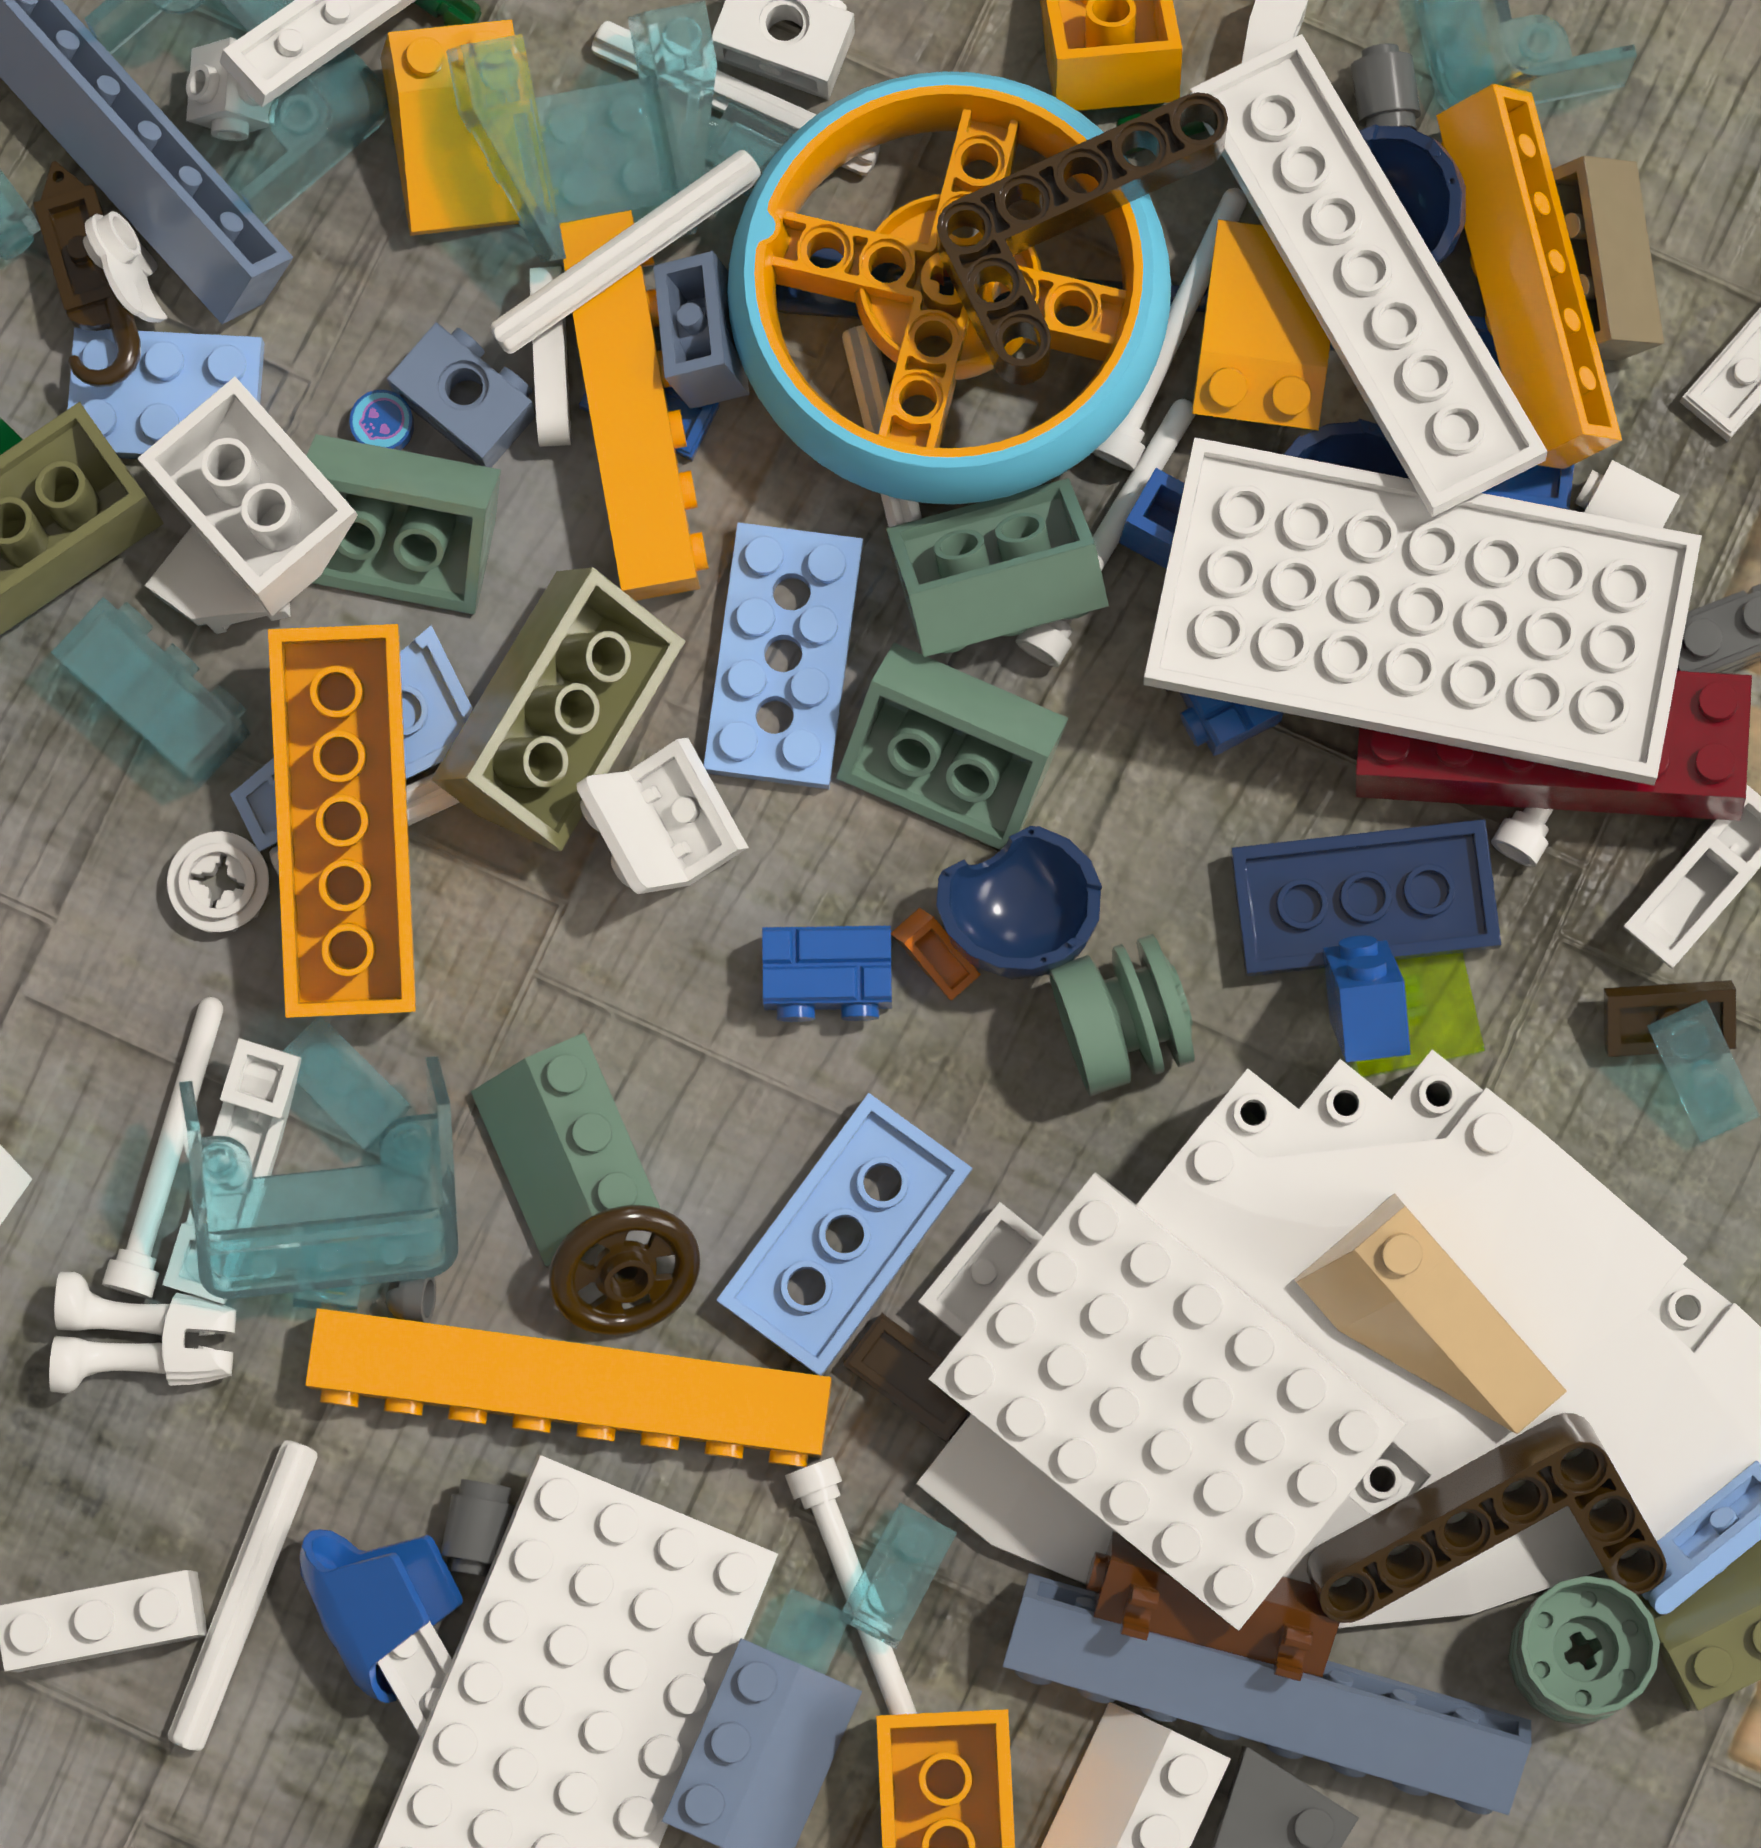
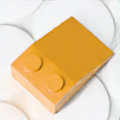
M1040 0L1047 68L1054 97L1077 111L1169 103L1180 98L1182 43L1173 0Z
M512 19L388 32L380 59L410 236L533 222L534 209L523 84Z
M1218 219L1192 414L1319 430L1330 340L1263 225Z

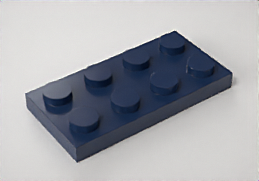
M1485 819L1231 848L1230 854L1246 977L1325 968L1323 948L1339 946V941L1351 936L1366 935L1375 937L1377 941L1387 940L1395 960L1499 949L1502 945Z

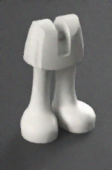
M60 1272L57 1278L54 1304V1319L57 1330L107 1329L161 1335L162 1343H101L86 1341L76 1337L55 1336L50 1355V1391L69 1393L80 1385L83 1378L108 1371H137L165 1374L169 1386L193 1385L232 1376L233 1352L214 1350L204 1346H198V1349L185 1348L184 1339L185 1332L199 1333V1336L234 1334L237 1310L206 1298L176 1293L170 1304H134L111 1301L93 1294L82 1275L76 1272Z

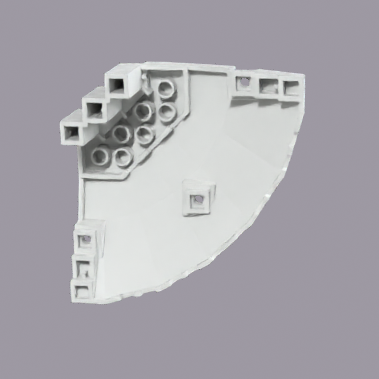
M1433 1049L1392 1100L1341 1059L1338 1060L1300 1109L1247 1068L1137 1203L1139 1208L1406 1422V1426L1293 1563L1284 1577L1310 1583L1306 1571L1307 1562L1312 1552L1321 1544L1545 1420L1562 1413H1575L1582 1416L1592 1426L1656 1541L1664 1537L1755 1461L1761 1464V1327L1736 1303H1730L1683 1264L1688 1258L1541 1130L1487 1087L1485 1090L1480 1088ZM1426 1091L1444 1106L1437 1107L1430 1104L1426 1098ZM1333 1100H1337L1352 1112L1353 1115L1342 1116L1338 1114L1334 1109ZM1242 1106L1262 1121V1123L1256 1126L1246 1124L1240 1114ZM1395 1193L1567 1392L1521 1432L1516 1434L1338 1331L1294 1279ZM1687 1296L1696 1302L1698 1313L1693 1320H1683L1677 1315L1675 1304L1680 1297ZM970 1414L916 1483V1485L991 1546L1074 1579L1086 1585L1094 1553L1106 1554L1112 1532H1116L972 1414ZM1583 1448L1571 1450L1562 1460L1576 1457L1582 1452ZM1384 1467L1392 1473L1394 1483L1389 1491L1378 1492L1371 1486L1370 1474L1373 1469ZM1526 1480L1513 1482L1505 1491L1510 1492L1518 1489ZM1611 1498L1600 1500L1592 1509L1604 1507L1610 1502ZM1566 1506L1369 1616L1352 1623H1339L1338 1628L1472 1615L1554 1587L1559 1582L1586 1576L1604 1570L1571 1510ZM1468 1512L1455 1514L1447 1523H1455L1462 1520ZM1410 1544L1397 1546L1389 1555L1404 1552L1409 1548ZM1639 1548L1628 1550L1620 1559L1631 1557ZM1353 1576L1339 1578L1331 1586L1344 1585Z

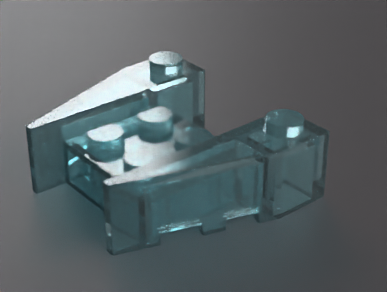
M705 1L646 11L627 17L639 79L535 98L523 34L459 45L446 50L458 113L469 133L472 132L488 161L486 164L497 184H501L520 219L518 222L540 262L566 259L560 223L660 205L704 175L717 60ZM697 226L689 230L684 235L695 234L697 232Z

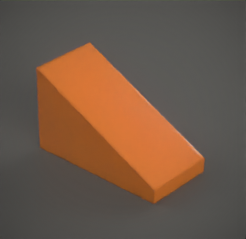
M918 908L891 932V936L950 1001L981 975L952 946L948 934L938 921L921 908Z

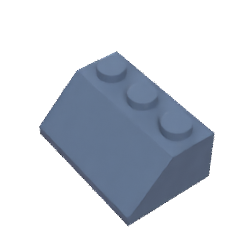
M741 1638L662 1822L721 1848H795L862 1691Z

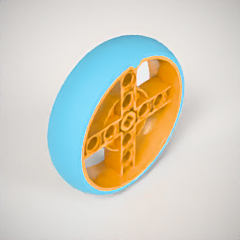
M944 71L899 77L863 88L835 102L814 116L788 139L773 156L758 178L745 204L734 236L729 262L727 293L729 318L735 347L745 374L759 400L774 421L798 447L835 474L868 490L897 499L921 503L964 504L1008 497L1037 487L1063 474L1084 460L1109 438L1129 414L1152 375L1164 343L1170 313L1171 276L1169 255L1163 229L1149 194L1103 214L1118 248L1121 260L1123 290L1042 271L1034 246L1013 255L1048 325L1051 336L1050 349L1104 361L1093 379L1060 412L1020 435L976 447L940 448L957 380L976 377L995 368L956 289L954 288V295H943L940 293L939 284L944 286V279L949 277L940 259L937 248L938 217L943 209L953 201L1010 176L1018 144L1049 158L1104 133L1098 126L1079 111L1056 97L1029 85L979 73ZM957 131L941 194L922 197L900 207L889 215L875 232L798 214L815 189L836 169L858 154L901 137L928 132ZM985 160L991 163L996 168V171L990 177L974 179L968 176L963 169L970 162ZM1080 173L1072 176L1087 193L1093 191L1099 185L1096 179L1088 174ZM980 231L969 238H959L952 233L949 236L952 242L965 247L975 245L983 237ZM823 248L834 249L843 256L842 260L831 268L817 267L810 261V258L816 251ZM883 263H894L904 270L903 276L891 283H882L876 280L871 273L874 268ZM989 282L982 285L976 293L981 299L994 303L995 298L1010 290L1000 282ZM776 284L856 303L859 317L869 337L888 358L897 364L878 435L842 416L819 396L800 373L789 354L782 335L777 313ZM1077 306L1085 310L1089 315V319L1082 325L1073 327L1062 324L1055 315L1064 307ZM929 336L942 337L951 345L946 353L938 357H929L922 354L917 349L920 341ZM1019 337L1009 341L1004 349L1012 356L1023 343L1036 344L1028 338ZM914 395H924L935 403L934 409L929 414L921 417L907 414L901 406L906 399Z

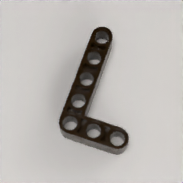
M1200 92L1185 95L961 197L943 209L938 217L937 248L940 259L995 370L1002 379L1017 385L1034 383L1044 375L1049 367L1051 336L1048 325L1013 255L1191 175L1217 161L1224 151L1228 124L1226 108L1219 99L1208 93ZM1201 121L1210 125L1214 130V134L1207 139L1194 140L1186 136L1181 129L1189 122ZM1141 147L1152 151L1157 159L1148 166L1139 167L1127 162L1123 156L1130 149ZM1081 173L1094 177L1099 185L1091 192L1077 193L1069 189L1066 181L1073 175ZM1028 200L1037 204L1041 211L1032 219L1021 220L1013 217L1007 209L1016 201ZM964 226L973 227L983 235L978 243L968 247L955 244L949 236L954 230ZM989 282H1000L1011 291L1006 299L996 303L981 299L976 292L982 285ZM1023 337L1034 341L1039 349L1029 358L1018 359L1009 355L1004 347L1012 339Z
M1562 1413L1545 1420L1321 1544L1309 1557L1306 1571L1323 1612L1330 1619L1339 1623H1352L1369 1616L1566 1506L1571 1510L1609 1579L1636 1595L1649 1592L1660 1584L1665 1575L1667 1563L1661 1548L1592 1426L1582 1416L1575 1413ZM1583 1448L1582 1452L1576 1457L1562 1460L1571 1450ZM1526 1480L1518 1489L1510 1492L1505 1491L1513 1482ZM1611 1498L1610 1502L1604 1507L1592 1509L1600 1500ZM1468 1512L1462 1520L1455 1523H1447L1455 1514ZM1410 1544L1409 1548L1404 1552L1389 1555L1397 1546ZM1639 1548L1631 1557L1620 1559L1628 1550ZM1353 1576L1344 1585L1331 1586L1339 1578Z

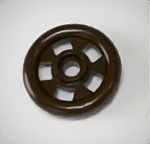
M625 1205L610 1208L581 1222L561 1242L550 1265V1294L561 1314L569 1322L583 1330L602 1335H625L640 1332L667 1319L689 1297L697 1282L700 1271L699 1246L689 1227L680 1218L666 1210L646 1205ZM629 1231L652 1233L646 1244L632 1240L625 1241ZM596 1243L606 1247L598 1254L593 1264L589 1265L581 1261L585 1253ZM674 1255L675 1264L673 1272L656 1274L657 1263L655 1259L657 1257ZM595 1282L596 1287L603 1295L589 1304L580 1297L578 1291L589 1283ZM649 1294V1300L634 1307L623 1309L621 1303L634 1302Z

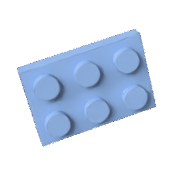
M74 327L72 355L78 356L82 363L90 369L100 370L107 368L117 357V348L111 329L88 331ZM138 331L141 340V357L135 371L126 380L109 387H94L83 383L73 374L72 370L70 373L68 409L80 402L118 457L137 459L233 377H236L260 404L265 343L262 337Z

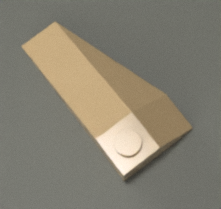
M1395 1193L1294 1279L1338 1331L1516 1434L1521 1432L1567 1392Z

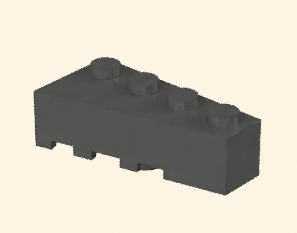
M1242 1746L1211 1848H1341L1359 1817L1251 1748Z

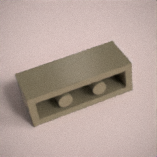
M1582 156L1553 168L1552 171L1601 359L1620 361L1664 344L1637 162Z

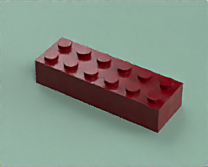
M1677 671L1655 785L1359 727L1356 797L1741 821L1747 789L1752 675Z

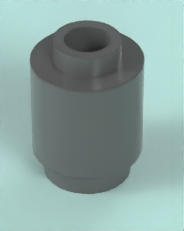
M1390 43L1377 44L1361 51L1362 58L1357 59L1351 64L1359 125L1365 128L1375 124L1378 126H1403L1417 131L1416 119L1420 117L1421 111L1413 56L1410 53L1399 51L1398 45Z
M461 1479L459 1493L451 1495L441 1548L442 1556L453 1558L451 1571L487 1577L516 1507L509 1504L512 1488Z

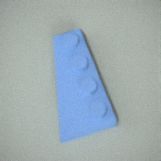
M432 625L400 652L406 780L443 761L473 711ZM272 758L230 794L259 852L278 843L274 758Z

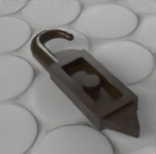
M53 161L41 200L33 202L64 310L72 324L80 329L88 331L111 329L117 348L116 359L110 366L104 369H90L76 355L69 357L68 364L73 374L85 384L94 387L113 386L126 380L135 371L141 357V340L133 314L116 298L107 281L104 270L93 262L84 247L83 238L87 235L85 231L86 220L95 214L104 216L94 185L85 186L58 162ZM64 178L62 181L56 182L57 179Z

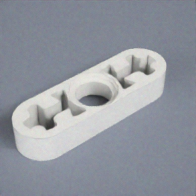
M562 266L530 268V296L563 273ZM565 317L532 340L539 447L571 445Z

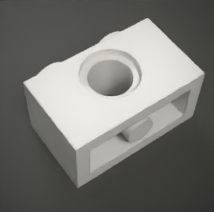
M725 0L710 39L712 58L829 100L855 33L854 13L846 11L847 6L840 0ZM782 20L793 21L802 28L797 37L788 41L775 39L768 31L775 23Z

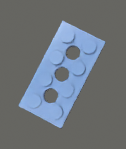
M737 523L704 759V767L708 774L830 789L863 538ZM786 579H799L810 589V598L800 609L786 610L780 607L774 600L775 588ZM778 640H789L797 644L802 652L800 663L794 669L787 672H779L772 669L765 660V653L772 643ZM771 701L785 703L790 707L794 715L790 727L777 734L764 731L756 721L760 708Z
M868 1093L716 1300L717 1303L816 1375L823 1376L970 1175L973 1168ZM889 1166L900 1175L902 1186L899 1193L893 1199L877 1201L866 1193L864 1179L867 1173L874 1167ZM841 1217H849L856 1220L864 1231L861 1245L850 1253H839L833 1250L826 1241L828 1226L834 1220ZM802 1269L817 1271L822 1275L826 1283L823 1297L812 1305L798 1304L788 1293L790 1278Z

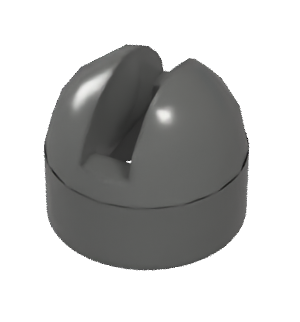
M410 1271L394 1277L389 1283V1291L385 1297L388 1310L396 1319L429 1323L433 1316L436 1302V1280L434 1274Z

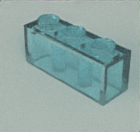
M102 597L51 653L69 673L200 789L251 734L243 721L239 719L246 709L220 685H217L211 693L193 677L200 668L173 643L165 651L147 636L154 627L129 603L125 602L117 609Z

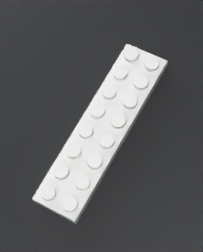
M1301 34L1191 88L1190 94L1196 92L1208 93L1219 99L1226 108L1228 124L1222 156L1430 515L1434 517L1546 461L1547 449L1303 35ZM1204 123L1208 132L1212 136L1214 134V130L1211 128L1210 125Z

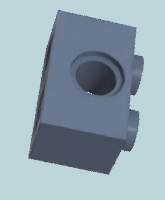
M713 251L654 265L665 379L690 409L750 395L748 377L745 374L735 347L730 324L727 293L729 271Z
M436 322L387 377L392 392L400 395L407 402L411 410L475 463L492 468L536 417L533 403L528 398L533 391L524 380L509 368L504 367L497 373L481 359L485 353L484 349L466 332L456 328L450 334ZM462 381H474L483 387L480 397L468 405H459L449 399L453 387Z

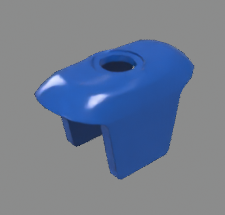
M318 1529L310 1531L304 1537L300 1551V1572L316 1606L322 1626L341 1656L353 1682L368 1696L385 1703L394 1702L397 1698L377 1663L427 1625L429 1621L434 1627L462 1605V1595L434 1539L429 1535L369 1551H362L347 1539L331 1530Z

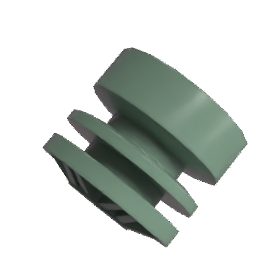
M1153 934L1137 939L1136 944L1142 967L1140 969H1134L1123 944H1120L1112 949L1115 977L1103 980L1097 966L1089 955L1074 959L1058 968L1050 970V984L1063 1029L1078 1072L1089 1096L1129 1084L1131 1081V1070L1128 1053L1139 1050L1144 1062L1153 1075L1164 1072L1159 1043L1166 1041L1178 1067L1194 1063L1195 1061L1192 1044L1193 1022L1189 1005L1175 967L1171 965L1163 954Z
M1582 1576L1559 1582L1524 1610L1511 1633L1508 1661L1515 1686L1532 1708L1554 1721L1583 1725L1607 1719L1644 1692L1657 1669L1660 1641L1652 1614L1635 1593L1610 1579ZM1570 1638H1573L1578 1646L1589 1644L1593 1649L1594 1655L1586 1661L1588 1670H1585L1580 1662L1569 1664L1565 1659L1564 1654L1572 1648Z

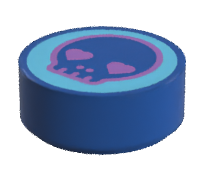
M389 390L370 391L361 396L352 407L349 420L351 432L356 442L402 450L411 440L414 432V418L407 402L397 393Z

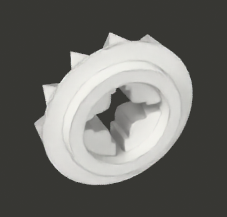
M223 831L204 833L184 844L174 856L167 877L169 898L177 913L192 926L207 933L235 932L242 925L258 917L265 899L270 894L268 866L258 849L247 839L237 834ZM224 857H227L225 865L228 867V877L236 881L239 886L245 887L244 890L235 888L234 891H224L221 899L217 900L216 907L213 908L214 902L211 900V890L202 885L200 881L193 880V878L215 876L218 867H222Z

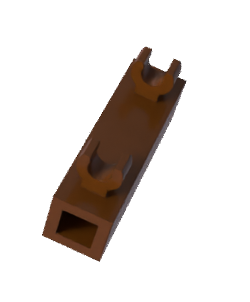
M1114 1531L1112 1532L1106 1554L1094 1553L1086 1581L1085 1590L1095 1592L1094 1617L1121 1624L1120 1634L1145 1641H1147L1149 1632L1273 1664L1274 1675L1296 1681H1301L1303 1673L1323 1677L1339 1627V1622L1330 1619L1323 1612L1310 1583L1283 1576L1238 1631L1134 1545Z

